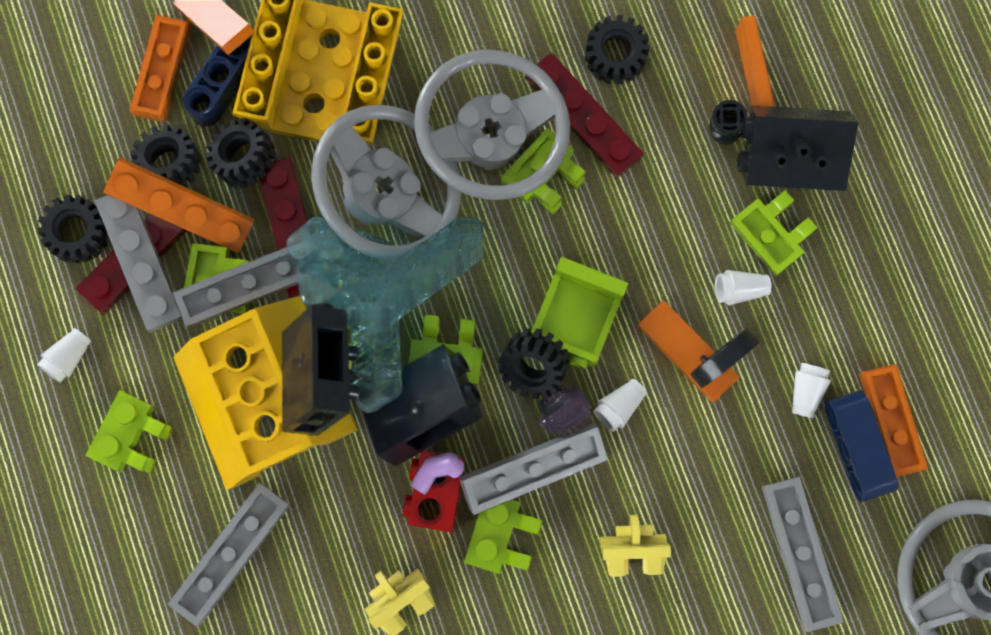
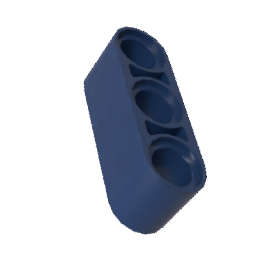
M252 36L242 43L248 45L247 49L242 53L236 54L232 52L227 55L216 46L183 97V105L196 124L203 127L216 124L237 94ZM229 73L225 81L214 82L218 74ZM200 102H210L206 110L201 112L195 111L196 106Z
M859 390L825 401L826 416L856 498L860 502H864L896 492L898 490L897 478L866 394Z

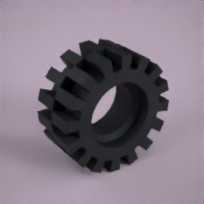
M617 15L616 21H612L611 16L605 17L604 23L602 24L601 21L597 22L594 30L591 29L588 35L585 61H588L590 72L596 71L595 77L600 80L602 76L606 78L605 83L611 84L612 80H617V85L623 84L624 79L630 82L634 80L635 74L639 75L642 72L643 66H645L650 49V44H647L649 37L647 33L642 34L643 27L640 23L636 27L633 25L634 19L630 17L627 22L622 21V15ZM612 39L623 40L630 48V55L623 61H612L605 55L604 45Z
M240 118L239 123L235 119L229 120L230 127L223 123L219 126L222 132L219 135L213 132L211 135L215 140L214 143L207 142L206 148L210 151L205 153V158L209 161L207 164L226 184L228 183L232 187L236 188L238 185L240 188H247V181L254 186L258 184L256 177L260 176L264 179L267 176L264 172L265 168L272 170L274 164L269 159H276V153L272 150L275 149V145L271 138L254 121L250 120L249 122L246 118ZM250 144V149L245 157L231 163L234 153L243 145Z
M163 125L162 131H159L157 126L152 127L153 134L149 136L144 131L140 135L143 141L135 140L133 144L136 150H131L130 156L133 159L131 162L186 188L187 186L184 183L186 180L193 183L196 180L193 173L199 174L201 170L199 166L201 157L189 134L185 130L182 132L178 126H174L173 130H171L169 125ZM171 151L179 153L177 159L169 166L161 168L154 166V162L160 155Z
M64 195V201L58 198L52 200L55 205L53 208L46 205L43 210L47 215L46 217L39 216L38 222L43 226L37 228L38 234L43 237L40 239L42 245L48 248L49 252L65 262L68 260L75 264H78V260L84 263L91 261L90 255L97 257L101 254L98 248L100 246L103 248L107 246L108 243L104 238L109 236L98 208L94 203L79 195H76V198H73L71 195ZM72 217H81L87 225L85 235L76 242L65 241L62 236L63 224Z
M530 328L524 329L522 334L520 331L515 333L513 338L509 340L498 362L500 363L499 373H504L502 377L504 383L511 381L510 389L515 392L517 388L521 389L520 395L526 397L528 392L532 393V399H538L540 394H542L543 398L549 397L551 392L554 394L561 385L570 365V359H567L569 355L568 350H561L563 343L560 339L554 343L552 341L553 334L548 332L547 336L544 337L542 336V329L537 328L534 334L531 333ZM522 357L538 360L544 365L546 370H537L530 367L524 362Z

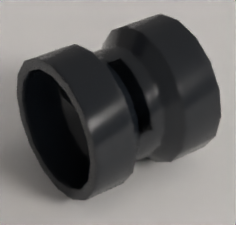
M734 100L722 101L715 107L709 124V132L716 142L728 145L740 139L742 136L743 119L748 117L745 107Z

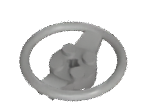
M490 49L476 50L450 59L428 78L416 103L414 116L415 134L426 162L446 184L475 198L506 200L536 190L557 171L569 145V113L559 88L547 73L536 64L510 52ZM480 64L507 66L522 72L542 89L512 101L507 95L502 93L476 96L465 103L459 110L455 123L431 133L429 131V112L436 92L450 76L467 67ZM553 118L556 120V137L549 157L540 169L522 181L500 186L479 184L462 177L446 164L465 161L466 163L471 162L476 166L485 167L484 170L488 171L503 168L513 161L526 137ZM485 127L491 128L496 132L494 138H491L490 134L484 135L482 133Z
M388 105L363 106L337 118L327 128L318 142L312 161L311 180L318 208L329 227L340 239L355 250L374 258L404 260L430 251L446 237L457 218L462 192L447 184V201L443 215H441L417 195L420 189V180L414 175V172L405 160L387 148L373 151L352 127L360 122L383 119L401 123L415 131V114L402 108ZM429 124V131H430V133L433 132V131H436V129H434V128ZM331 153L342 175L341 183H344L343 192L345 196L343 203L354 218L366 225L371 223L376 225L391 224L419 238V240L406 245H384L370 241L350 228L338 214L329 195L326 180L329 154ZM456 162L446 163L460 175ZM378 184L381 185L384 191L381 194L375 189Z
M962 500L946 504L923 518L908 536L899 558L897 583L904 612L919 635H940L933 629L934 627L968 617L991 620V590L985 589L982 583L984 575L991 576V544H976L963 548L952 558L950 564L945 567L943 572L945 580L917 599L913 589L914 562L925 538L937 526L952 518L972 514L991 516V501Z

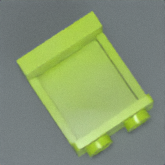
M561 257L531 333L534 334L536 328L542 329V336L546 337L548 332L554 335L552 341L555 343L560 339L563 343L561 350H568L569 355L567 359H570V365L586 370L588 366L595 368L628 283Z

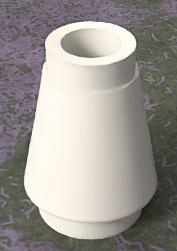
M726 270L724 274H718L715 279L717 300L720 303L726 302L730 306L769 296L771 293L770 277L767 274L761 275Z
M74 328L40 355L42 359L37 366L54 380L61 383L65 377L70 378L91 340Z
M801 363L800 370L795 372L792 413L813 419L831 382L828 379L830 370Z
M631 379L628 383H625L597 402L598 407L593 411L594 415L605 428L614 432L618 427L623 428L643 398L647 395V392L637 380Z

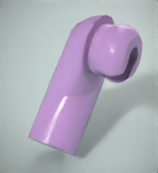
M450 452L428 457L410 486L426 495L436 477L446 475L452 478L459 477L464 471V462L458 459L456 454Z

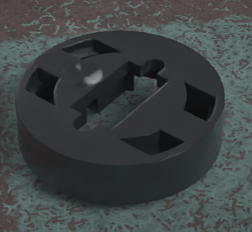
M747 327L709 358L705 355L701 356L702 364L693 370L690 375L701 389L749 353L759 343V340Z

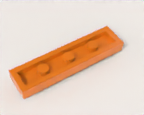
M121 157L118 158L103 193L218 245L227 247L238 254L254 223L253 218Z

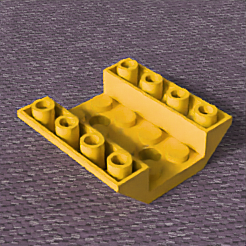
M261 0L233 115L238 118H246L249 122L252 120L259 127L274 134L318 143L327 128L343 114L363 106L382 105L404 9L369 2L367 12L309 0ZM328 34H335L340 38V42L334 48H326L321 44L322 38ZM310 99H321L324 102L323 109L318 113L306 111L305 106ZM379 119L360 122L352 126L368 145L374 142Z
M302 296L260 306L190 339L173 357L226 490H231L261 476V471L317 445H328L359 430L350 410L348 415L318 436L282 432V332L308 309ZM243 348L246 351L247 360L244 366L237 369L233 366L231 357L236 349ZM267 415L275 421V431L269 437L263 436L259 430L260 421Z

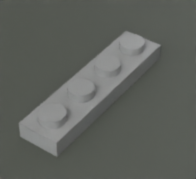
M110 195L94 200L146 330L152 333L183 320L172 294V287L140 209Z
M308 238L172 292L188 329L322 275L325 271L311 238Z
M592 423L460 476L459 479L469 510L473 514H477L608 459L598 426Z
M800 476L762 486L804 631L811 632L843 623L842 614Z
M259 482L167 605L196 627L201 626L290 507V504Z

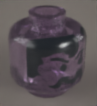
M561 384L554 394L551 392L548 397L543 398L539 402V410L542 416L538 421L550 436L557 432L561 437H567L576 433L590 422L592 416L589 410L593 406L576 385L570 388L568 385Z

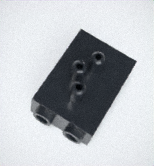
M751 105L750 116L743 119L742 138L746 139L745 151H739L737 171L742 172L746 185L846 191L858 121L851 111Z
M327 303L313 304L282 332V432L318 436L350 413V400H356L359 397L360 389L358 385L351 384L354 380V372L352 369H349V361H355L358 358L359 350L356 346L348 345V310L336 309Z
M442 344L360 392L358 398L377 456L396 467L483 418L478 405L481 402L480 394L476 387L469 382L466 373L470 371V368L460 352L455 354Z

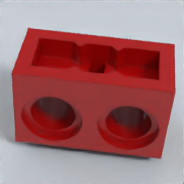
M423 451L420 453V459L413 458L409 480L414 479L428 457L439 454ZM458 457V459H461L464 462L465 467V458ZM447 475L443 482L433 483L426 495L414 489L413 495L406 494L402 516L409 517L407 525L453 533L461 489L459 477L452 478ZM428 499L436 500L440 505L439 516L431 521L424 520L420 515V506Z

